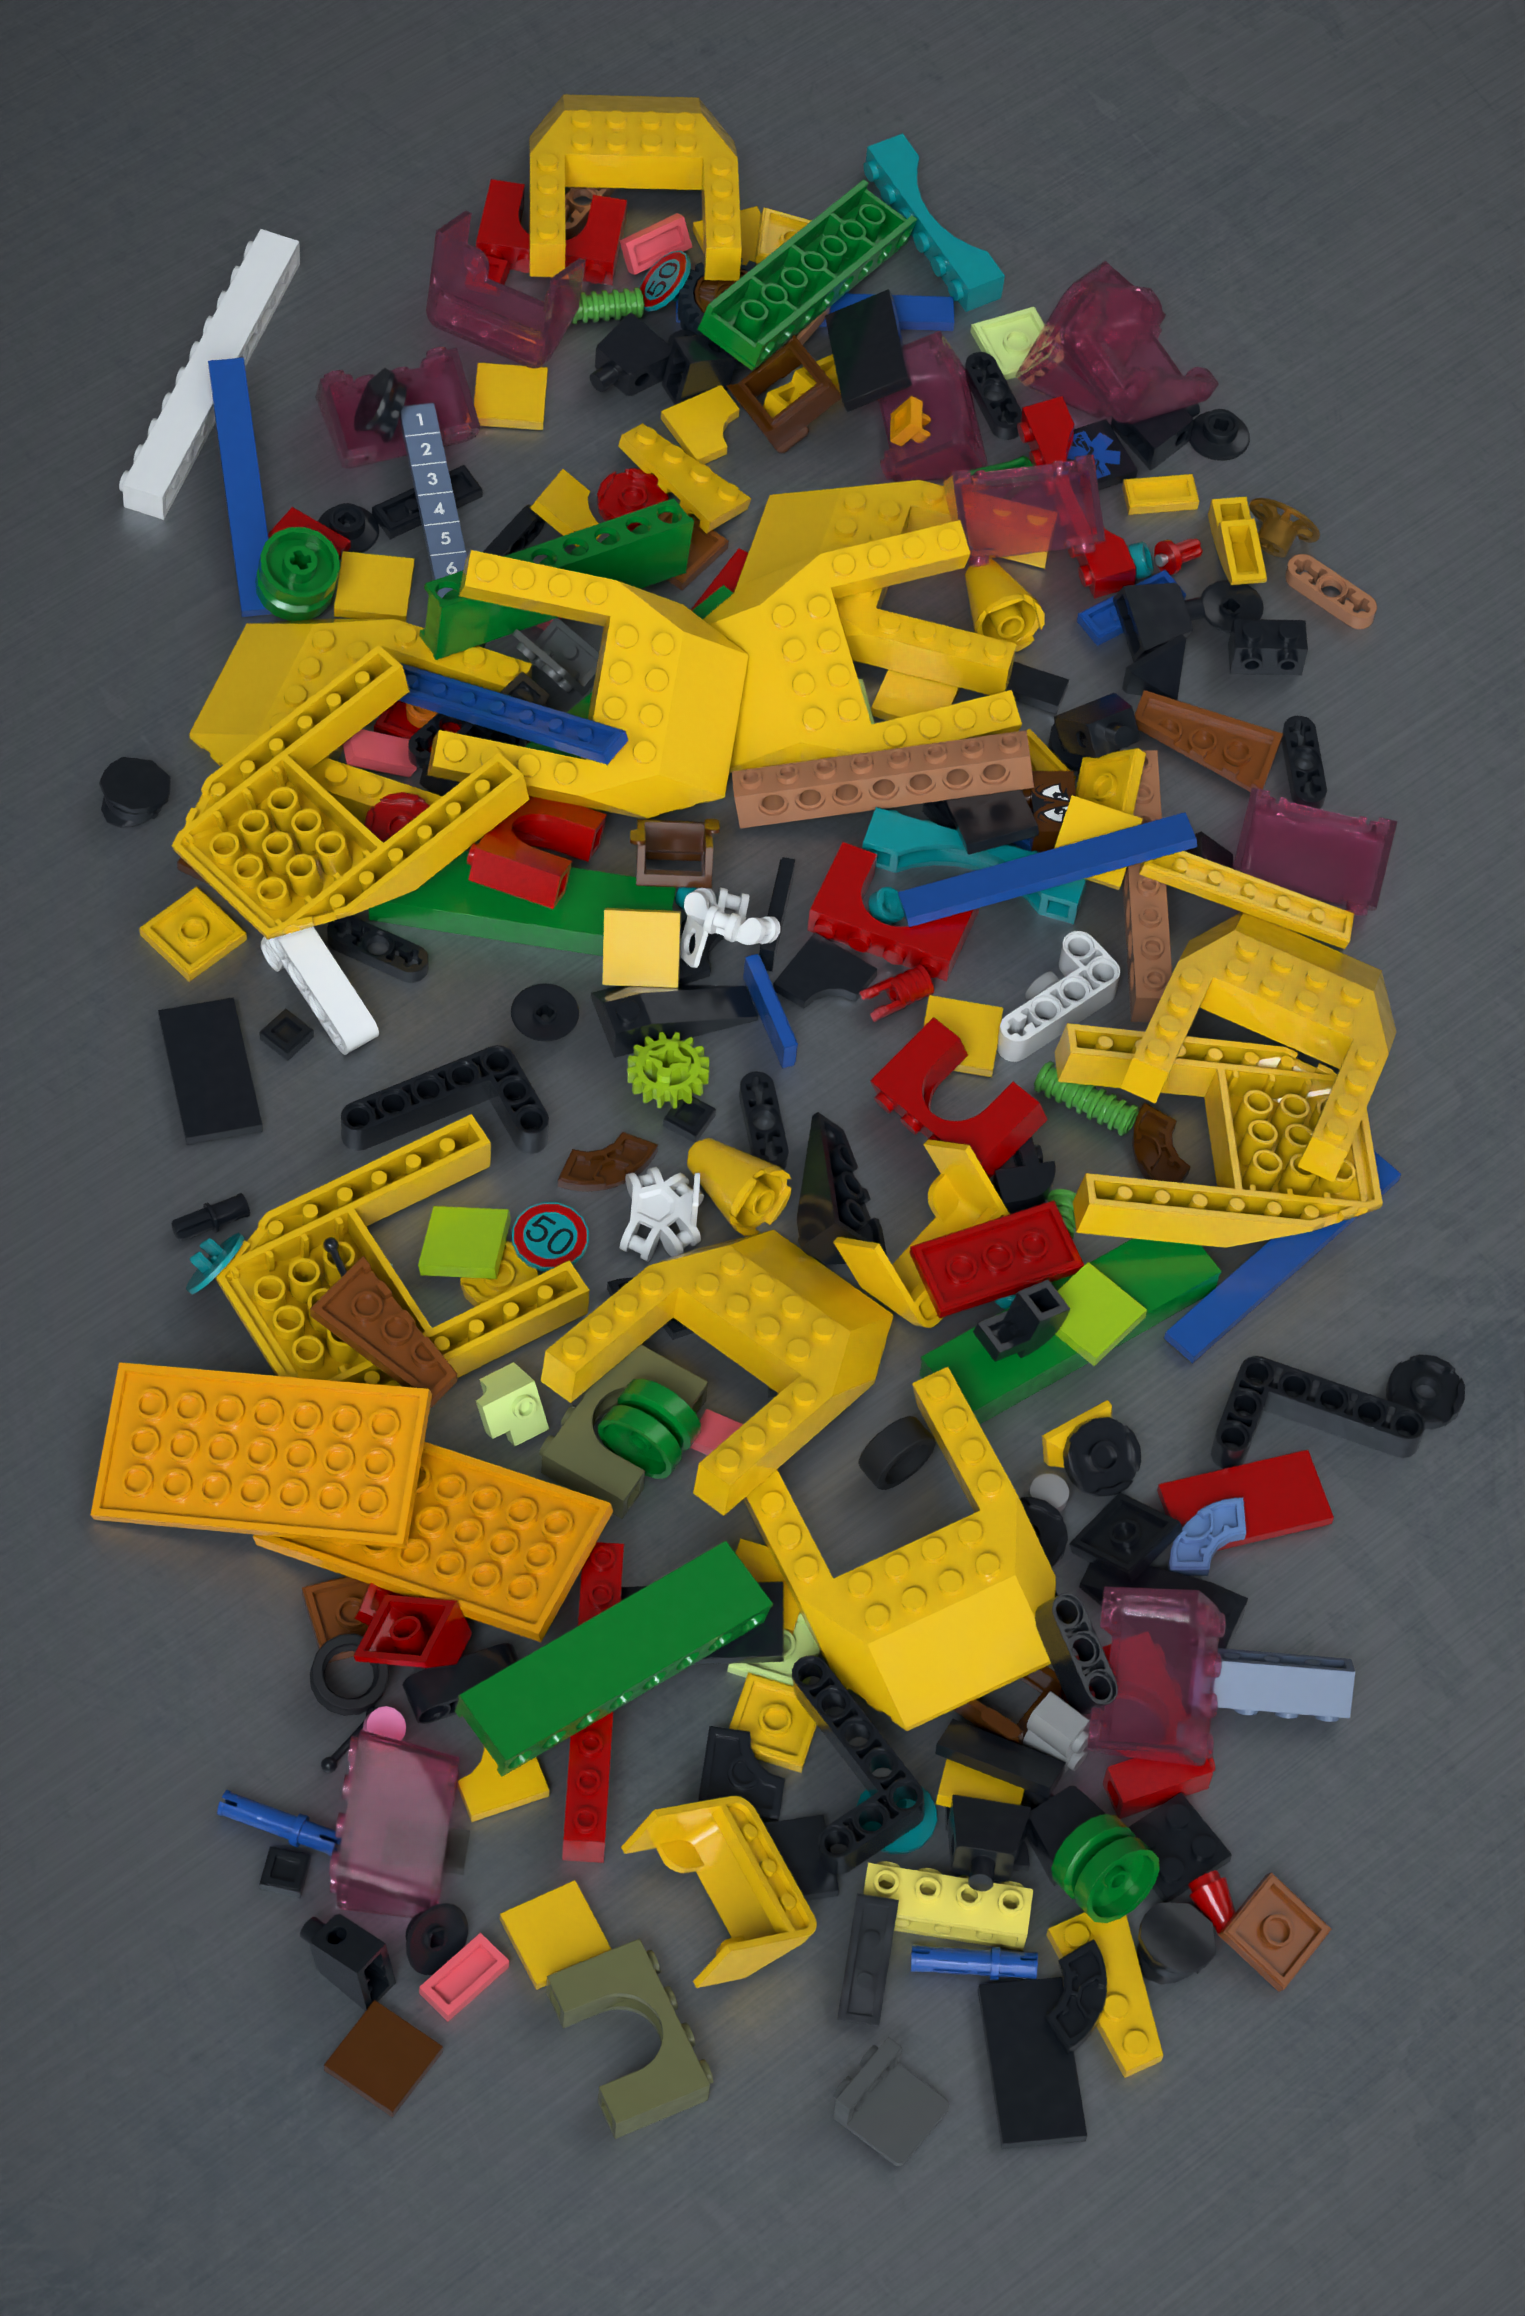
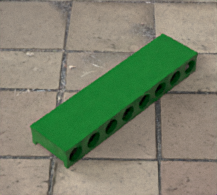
M863 179L710 302L697 330L753 371L792 339L793 335L798 334L907 244L917 218L913 215L908 219L903 217L867 190L869 183Z
M673 498L503 557L534 563L533 559L536 556L547 555V558L543 559L539 564L617 580L641 589L686 573L694 520L686 514ZM664 512L673 513L671 523L661 521L658 516ZM632 523L642 524L632 532L627 529L628 525ZM600 534H609L601 543L596 540V537ZM571 544L580 545L570 553L564 550L566 546ZM462 570L425 583L424 589L429 594L425 629L420 630L419 636L433 653L435 660L510 635L516 629L521 631L558 617L459 597L463 575ZM442 588L453 589L447 592L443 598L437 595V592Z
M464 851L415 891L369 908V920L603 956L605 908L672 911L676 887L636 886V877L571 867L565 894L554 909L469 881L471 866L467 865L469 851Z
M1132 1238L1090 1262L1096 1269L1147 1309L1146 1318L1113 1349L1203 1299L1216 1288L1222 1271L1201 1245ZM1074 1275L1059 1279L1052 1283V1285L1058 1291ZM973 1327L921 1356L920 1360L922 1362L919 1375L921 1378H924L949 1367L978 1423L982 1424L1089 1362L1056 1335L1039 1349L1023 1358H1020L1015 1353L995 1362L973 1333L975 1329Z
M724 1541L463 1692L458 1697L459 1701L455 1712L459 1718L463 1716L499 1766L497 1771L503 1777L764 1623L773 1603L727 1541Z

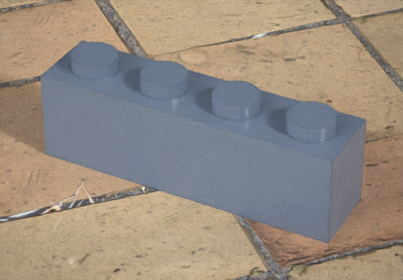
M1189 1646L1185 1696L1187 1705H1192L1196 1710L1203 1712H1214L1218 1708H1229L1242 1715H1256L1258 1711L1274 1712L1276 1716L1288 1719L1297 1718L1299 1714L1315 1715V1718L1321 1721L1335 1722L1339 1720V1717L1350 1718L1355 1669L1352 1660L1346 1658Z

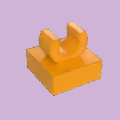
M910 396L891 413L890 442L902 447L910 439L917 443H923L930 436V432L923 429L931 422V418L922 413V400Z

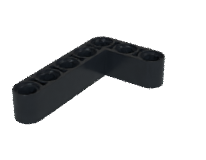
M495 1045L349 1103L341 1112V1138L345 1146L352 1150H366L490 1100L515 1146L524 1153L534 1154L542 1151L547 1145L549 1117L515 1055L505 1046ZM498 1068V1069H502L503 1071H499V1072H498V1071H493L492 1069ZM465 1082L468 1083V1085L463 1086L458 1085L457 1083ZM430 1096L434 1098L428 1100L423 1099L422 1097ZM510 1098H518V1099H520V1100H518V1101H511V1100H509V1099H510ZM396 1110L399 1113L392 1114L388 1113V1111ZM360 1124L364 1125V1127L356 1128L353 1125ZM532 1127V1128H536L537 1130L529 1131V1130H526L525 1128Z
M1252 1356L1245 1359L1240 1366L1216 1430L1211 1457L1213 1462L1222 1469L1242 1465L1247 1457L1263 1411L1400 1458L1410 1457L1416 1453L1425 1430V1421L1419 1412L1411 1408L1265 1357ZM1248 1378L1258 1379L1262 1383H1253ZM1286 1391H1293L1299 1396H1290ZM1323 1404L1332 1405V1406H1334L1336 1409H1335V1410L1328 1409V1408L1324 1407ZM1236 1410H1244L1250 1415H1241ZM1361 1417L1373 1420V1423L1365 1422ZM1398 1431H1407L1412 1436H1404L1400 1434ZM1224 1443H1234L1238 1446V1448H1230L1226 1446Z
M804 1656L796 1661L792 1668L794 1693L804 1709L871 1795L870 1798L826 1826L818 1837L819 1854L823 1867L830 1873L844 1874L902 1837L923 1821L925 1816L924 1793L921 1785L829 1666L819 1657ZM815 1676L821 1679L814 1685L802 1683L807 1677ZM831 1707L844 1709L839 1715L831 1716L825 1713ZM856 1737H862L868 1740L862 1746H853L849 1744V1742ZM879 1768H887L892 1771L885 1777H877L872 1774ZM902 1799H911L916 1802L910 1808H900L896 1805ZM872 1821L882 1825L875 1831H867L862 1828L865 1823ZM835 1844H842L848 1848L841 1854H833L828 1851Z

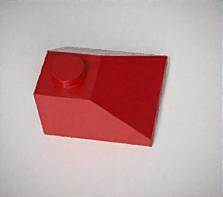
M385 1595L353 1657L356 1662L422 1668L454 1665L458 1663L472 1635V1631L457 1600Z

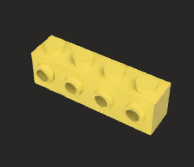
M881 1861L877 1864L868 1863L863 1894L899 1900L894 1931L1017 1951L1024 1950L1028 1934L1033 1889L1024 1888L1022 1884L1006 1881L1000 1884L993 1883V1887L990 1890L976 1891L969 1886V1876L966 1875L959 1877L942 1875L941 1872L932 1868L905 1869L896 1863Z

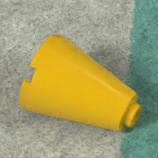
M984 558L972 563L966 570L965 581L974 633L1016 643L1015 652L1029 646L1035 640L1033 637L1034 633L1039 627L1042 630L1044 626L1045 613L1040 603L995 560Z
M712 1138L697 1141L688 1151V1169L693 1175L701 1173L700 1185L732 1228L742 1235L748 1236L759 1233L760 1231L756 1227L760 1226L763 1222L771 1225L784 1210L792 1188L787 1185V1179H791L790 1174L784 1171L783 1168Z

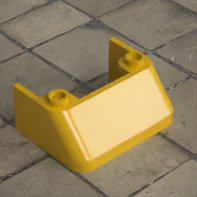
M928 1139L923 1145L941 1173L932 1182L928 1191V1204L935 1218L908 1248L891 1264L879 1243L837 1237L833 1243L863 1290L911 1324L932 1328L944 1317L939 1318L910 1256V1246L1007 1216L1010 1213L970 1145Z
M728 1796L655 1809L621 1846L624 1854L656 1848L664 1864L669 1869L678 1873L696 1871L727 1928L731 1938L724 1940L718 1946L716 1957L693 1980L696 1988L746 1978L805 1943L816 1930V1918L754 1806L742 1797Z

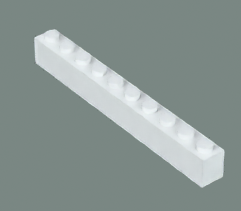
M260 229L255 240L248 242L244 252V260L241 266H235L228 290L221 292L214 316H208L200 342L195 341L192 345L187 366H182L179 369L173 392H168L165 395L160 416L158 419L153 418L151 421L146 442L144 445H138L134 454L133 466L130 471L125 470L121 477L119 490L123 492L125 508L162 520L166 517L216 423L208 361L244 357L245 366L247 365L300 265V244L298 240Z

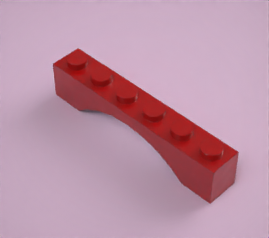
M1063 396L1022 407V419L1017 424L1020 439L1023 444L1028 443L1031 449L1029 452L1030 461L1035 468V472L1040 471L1043 480L1041 484L1046 500L1053 501L1055 506L1054 514H1058L1056 522L1058 528H1064L1067 534L1066 545L1071 558L1076 557L1080 565L1078 573L1083 587L1089 586L1093 598L1096 599L1119 592L1123 586L1135 585L1136 566L1124 539L1111 533L1096 522L1081 506L1072 490L1067 474L1066 462L1073 444L1074 422Z

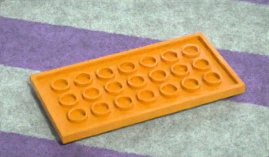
M119 1362L90 1515L94 1520L407 1549L432 1393L429 1389Z
M424 1441L407 1549L265 1535H253V1539L257 1546L368 1584L373 1583L380 1588L403 1596L457 1600L465 1617L542 1642L612 1515L613 1509L610 1502Z

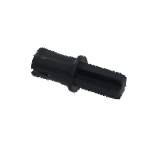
M242 1193L213 1205L207 1202L203 1204V1209L174 1219L171 1222L173 1233L179 1241L190 1239L210 1230L216 1233L219 1231V1227L249 1217L250 1209Z

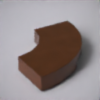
M1143 1103L1136 1117L1132 1137L1133 1153L1137 1166L1145 1179L1182 1183L1189 1174L1191 1166L1179 1157L1173 1146L1172 1134L1177 1121L1152 1106Z
M622 1132L614 1143L601 1150L586 1152L572 1149L558 1178L557 1187L582 1192L602 1191L618 1187L626 1183V1174L635 1173L638 1176L649 1166L658 1152V1144Z

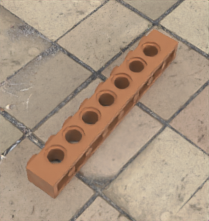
M1026 730L732 771L734 799L740 829L875 810L876 807L885 809L1034 788Z
M1142 750L1146 753L1133 813L1134 816L1143 818L1141 824L1162 819L1158 750ZM1141 863L1127 866L1122 880L1131 1022H1150L1172 976L1167 887L1164 883L1139 875Z

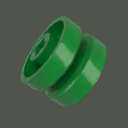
M289 527L274 533L264 544L255 578L256 594L263 607L276 617L288 621L310 620L320 616L330 606L340 571L339 554L333 543L320 532L306 527Z
M633 1379L628 1383L617 1398V1405H614L598 1424V1434L609 1451L643 1469L645 1476L654 1479L667 1478L682 1460V1452L689 1449L701 1433V1423L687 1402L672 1390L647 1379Z
M1103 1814L1081 1824L1064 1840L1055 1854L1051 1870L1053 1880L1071 1899H1075L1078 1906L1094 1922L1109 1923L1133 1911L1147 1897L1156 1883L1160 1866L1157 1855L1140 1838H1136V1835L1116 1815Z

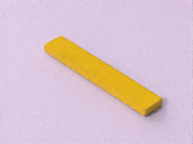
M1185 851L1145 861L1140 865L1139 875L1342 949H1345L1350 943L1354 913Z

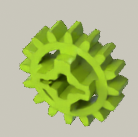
M659 1032V1040L654 1041L649 1036L645 1037V1047L635 1045L633 1047L634 1056H628L627 1081L632 1083L633 1094L643 1092L644 1103H648L652 1099L657 1100V1108H662L665 1102H670L673 1109L677 1108L678 1100L681 1099L687 1104H691L692 1093L701 1096L703 1094V1085L709 1084V1057H704V1047L698 1046L694 1048V1038L689 1037L684 1042L680 1041V1034L678 1032H675L672 1039H667L664 1032Z

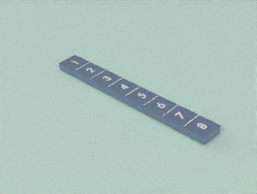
M428 403L403 406L399 419L433 580L464 570L467 554L435 404ZM442 588L437 592V595L443 598L447 592L453 589ZM485 643L478 646L485 648Z

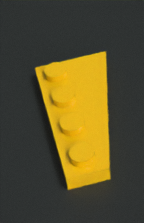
M642 423L621 435L618 447L644 473H653L659 479L657 485L665 493L672 492L680 500L679 505L686 514H694L700 520L699 527L706 534L748 510L751 501L749 496L740 491L734 484L718 476L708 466L701 464L686 454L682 448L673 445L657 434L653 428L647 427Z
M1084 1912L1048 1928L1046 1936L1059 1959L1093 1939L1098 1945L1106 1968L1107 1996L1102 2016L1096 2027L1123 2077L1126 2078L1161 2062L1163 2051L1127 1916L1125 1915L1109 1923L1094 1922Z

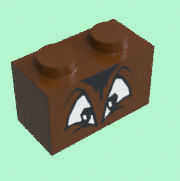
M1032 771L1034 788L1022 789L1039 829V835L1030 838L1031 851L1044 852L1054 849L1071 796H1076L1074 771Z

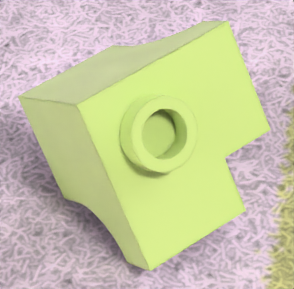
M513 1362L479 1379L484 1395L476 1400L485 1432L492 1439L506 1433L508 1441L517 1446L549 1430L535 1381L517 1364Z

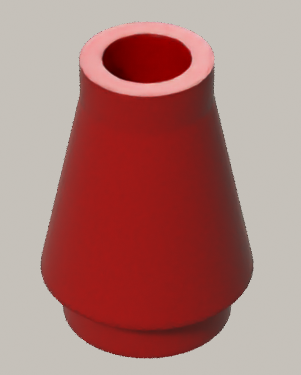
M1214 1870L1193 1880L1188 1886L1192 1892L1189 1897L1204 1916L1213 1923V1927L1217 1934H1219L1236 1912L1226 1877L1221 1878L1218 1870Z

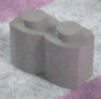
M1050 1691L1030 1715L1027 1723L1028 1731L1024 1737L1023 1746L1066 1762L1064 1774L1068 1769L1074 1772L1081 1766L1088 1755L1085 1748L1093 1736L1089 1732L1091 1721Z

